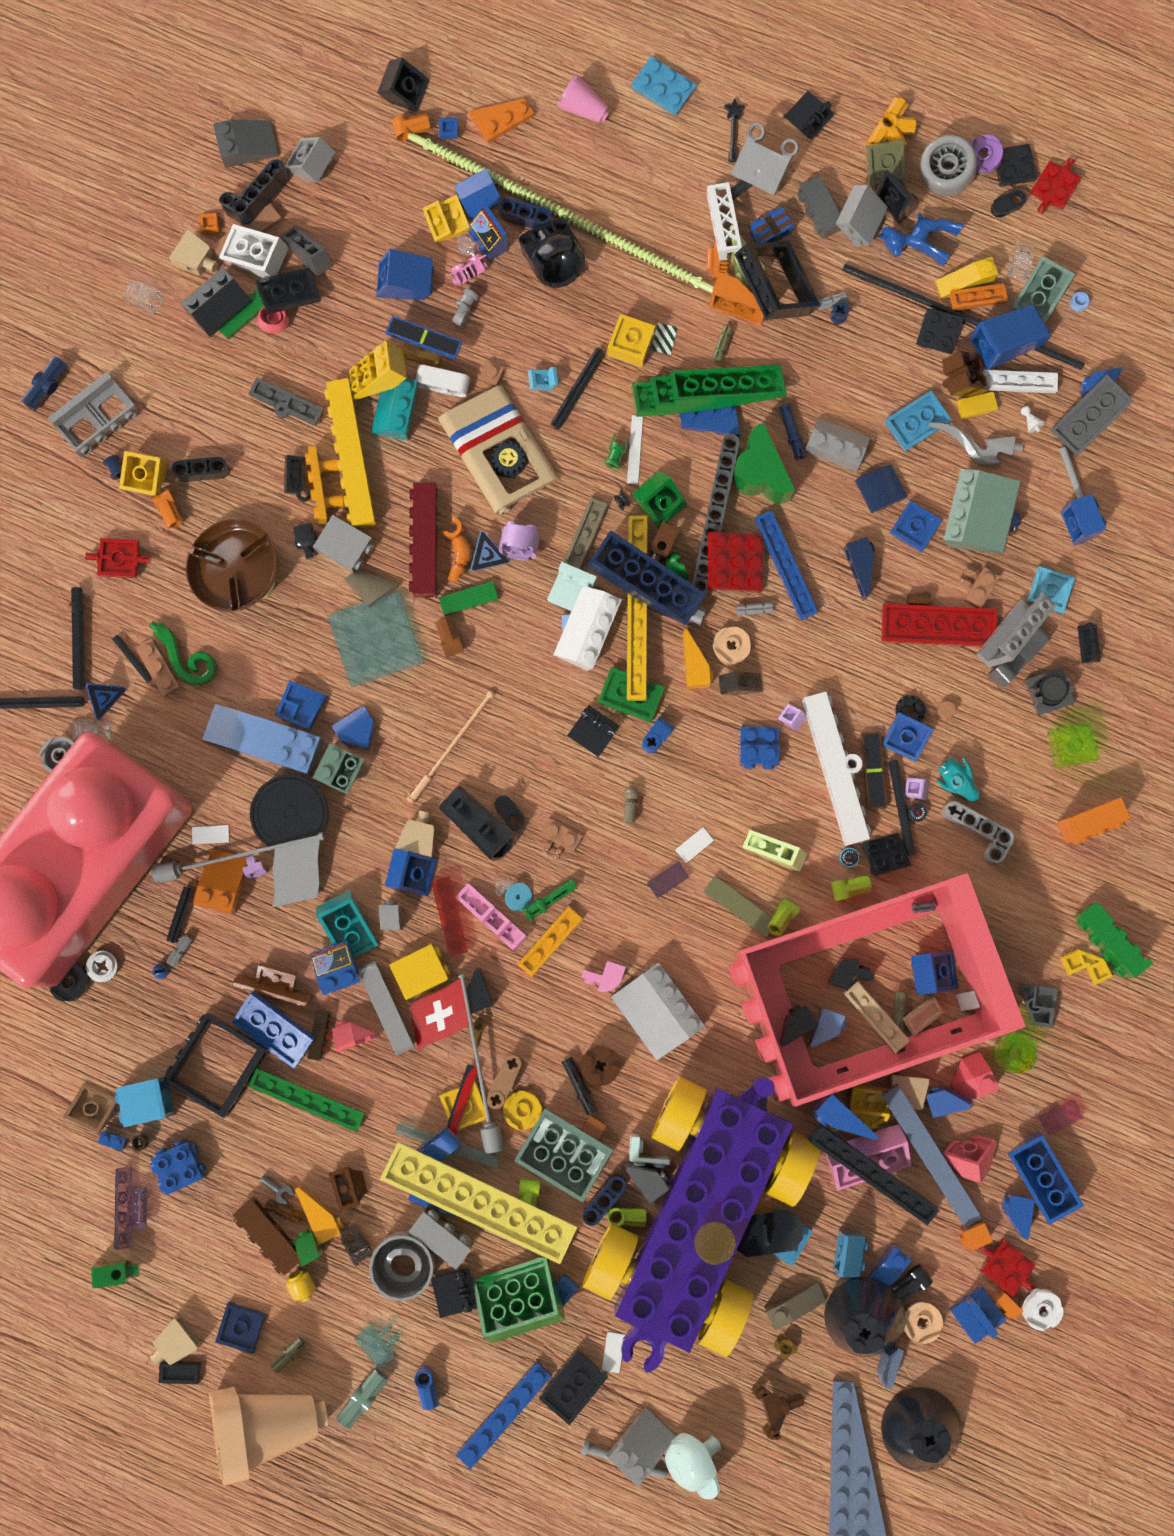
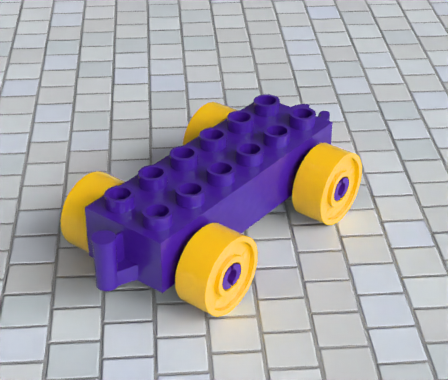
M678 1076L660 1111L651 1138L679 1151L688 1135L691 1134L693 1136L637 1258L632 1257L639 1236L610 1223L591 1260L582 1287L607 1300H611L620 1283H624L614 1306L615 1317L632 1325L622 1340V1359L625 1362H629L632 1359L633 1347L638 1341L644 1340L649 1342L652 1346V1352L643 1363L645 1372L649 1373L658 1368L663 1360L664 1348L667 1342L690 1353L697 1338V1344L724 1357L731 1353L748 1319L754 1299V1292L728 1279L723 1280L761 1194L765 1188V1194L794 1207L804 1194L814 1173L821 1150L809 1142L807 1137L795 1131L790 1132L793 1124L767 1111V1097L772 1096L775 1090L774 1084L770 1079L764 1077L754 1078L751 1086L739 1097L715 1086L705 1110H701L700 1108L707 1089Z

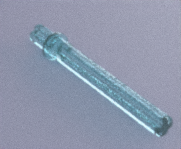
M399 1123L396 1128V1134L424 1144L435 1136L429 1132ZM460 1144L452 1152L453 1154L476 1161L478 1165L482 1163L496 1168L499 1162L498 1156L485 1153L484 1149L481 1151Z

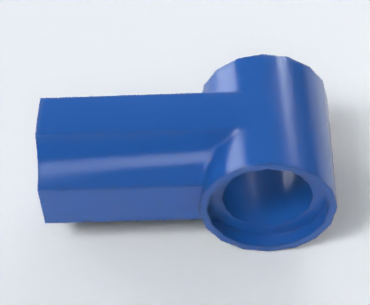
M427 1365L420 1366L414 1378L422 1410L434 1409L440 1405L433 1378L434 1372ZM425 1373L429 1376V1379L423 1381L419 1378V1375Z

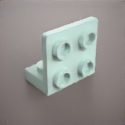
M561 562L559 574L547 601L572 611L581 587L594 588L597 576Z
M639 1134L630 1135L629 1159L633 1161V1165L645 1166L646 1163H652L654 1167L665 1168L666 1164L670 1165L669 1157L639 1154L643 1153V1139H640Z

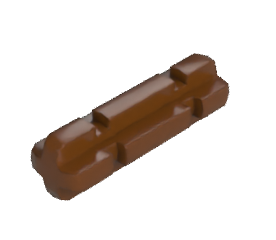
M269 1199L265 1205V1210L274 1211L275 1214L288 1219L292 1218L293 1221L298 1223L301 1222L304 1215L302 1211H295L294 1208L287 1205L277 1204L272 1199Z

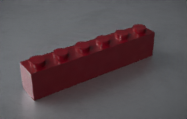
M413 483V489H410V500H413V507L409 509L410 518H413V525L409 526V535L413 537V544H409V555H412V562H409V573L412 574V581H409V592H412L414 598H437L436 483Z

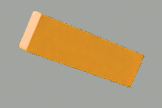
M568 906L520 960L518 965L533 977L583 918Z

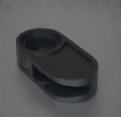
M1014 190L998 197L991 205V214L1001 218L1020 210L1026 202V194L1021 190ZM1012 197H1020L1021 203L1015 204L1012 201Z
M498 797L494 803L498 814L510 829H521L524 825V817L509 797ZM512 816L520 817L521 822L518 826L510 824Z

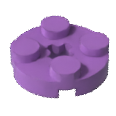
M985 134L970 142L977 157L976 173L980 174L994 172L1001 164L1004 156L1003 147L999 139L993 135ZM988 150L989 156L982 158L980 153Z

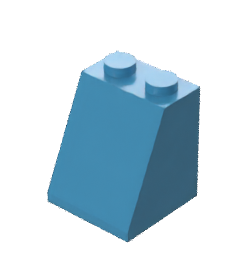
M166 1077L116 1088L115 1100L119 1104L121 1111L119 1112V1120L121 1124L123 1123L124 1127L175 1115L169 1084L164 1082Z

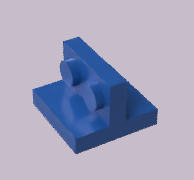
M982 1286L949 1309L974 1344L986 1335L993 1339L998 1335L996 1328L1006 1321Z

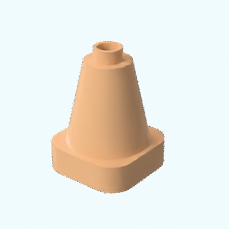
M234 1387L209 1392L217 1462L223 1486L249 1480L250 1469L317 1438L318 1428L328 1426L324 1401L314 1403L312 1395L237 1394Z

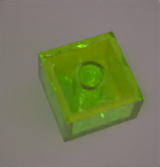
M1091 722L1056 728L1047 732L1055 769L1093 763L1099 760Z

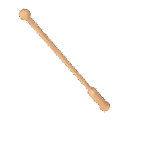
M493 691L487 692L486 698L483 700V702L480 704V706L477 708V710L474 712V714L471 716V718L468 720V722L465 724V726L462 728V730L459 732V734L456 736V738L453 740V742L450 744V746L447 748V750L444 752V754L441 756V758L438 760V762L435 764V766L432 768L429 774L423 777V779L420 781V783L417 785V787L414 789L411 795L406 798V800H408L413 805L415 804L416 799L419 797V795L431 781V776L433 775V773L436 771V769L439 767V765L442 763V761L445 759V757L448 755V753L451 751V749L454 747V745L457 743V741L460 739V737L463 735V733L466 731V729L469 727V725L472 723V721L475 719V717L478 715V713L481 711V709L484 707L487 701L490 698H493Z

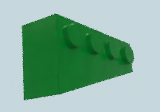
M1098 902L1089 904L1074 916L1077 920V926L1082 931H1086L1089 935V941L1095 947L1098 946L1102 951L1100 953L1107 962L1110 961L1114 966L1113 971L1120 978H1136L1154 964L1149 958L1145 960L1140 955L1142 950L1137 945L1127 941V934L1120 927L1114 926L1115 921Z

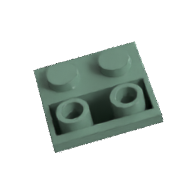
M329 743L313 779L348 795L365 760Z

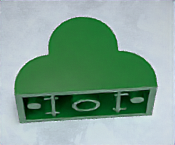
M761 423L753 428L745 451L737 459L733 472V483L736 489L744 495L755 496L763 493L769 501L782 504L791 501L795 488L764 423Z

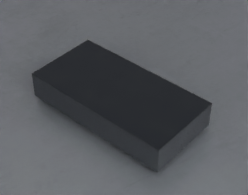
M162 1361L159 1363L158 1383L198 1385L200 1383L201 1362H175L169 1365L166 1361Z

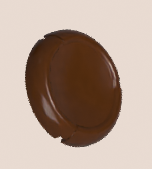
M227 519L211 525L196 538L192 544L194 548L193 553L189 552L187 556L186 577L193 594L205 605L225 612L244 610L259 602L271 589L278 571V555L271 538L260 526L243 519Z

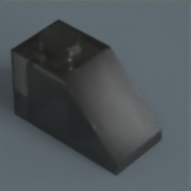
M735 671L719 676L721 695L763 692L760 673Z

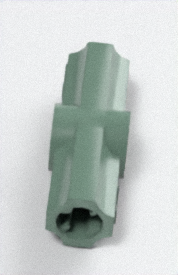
M375 1368L366 1381L350 1397V1401L336 1418L342 1426L350 1429L363 1412L365 1413L376 1399L375 1396L388 1381V1378L382 1371Z

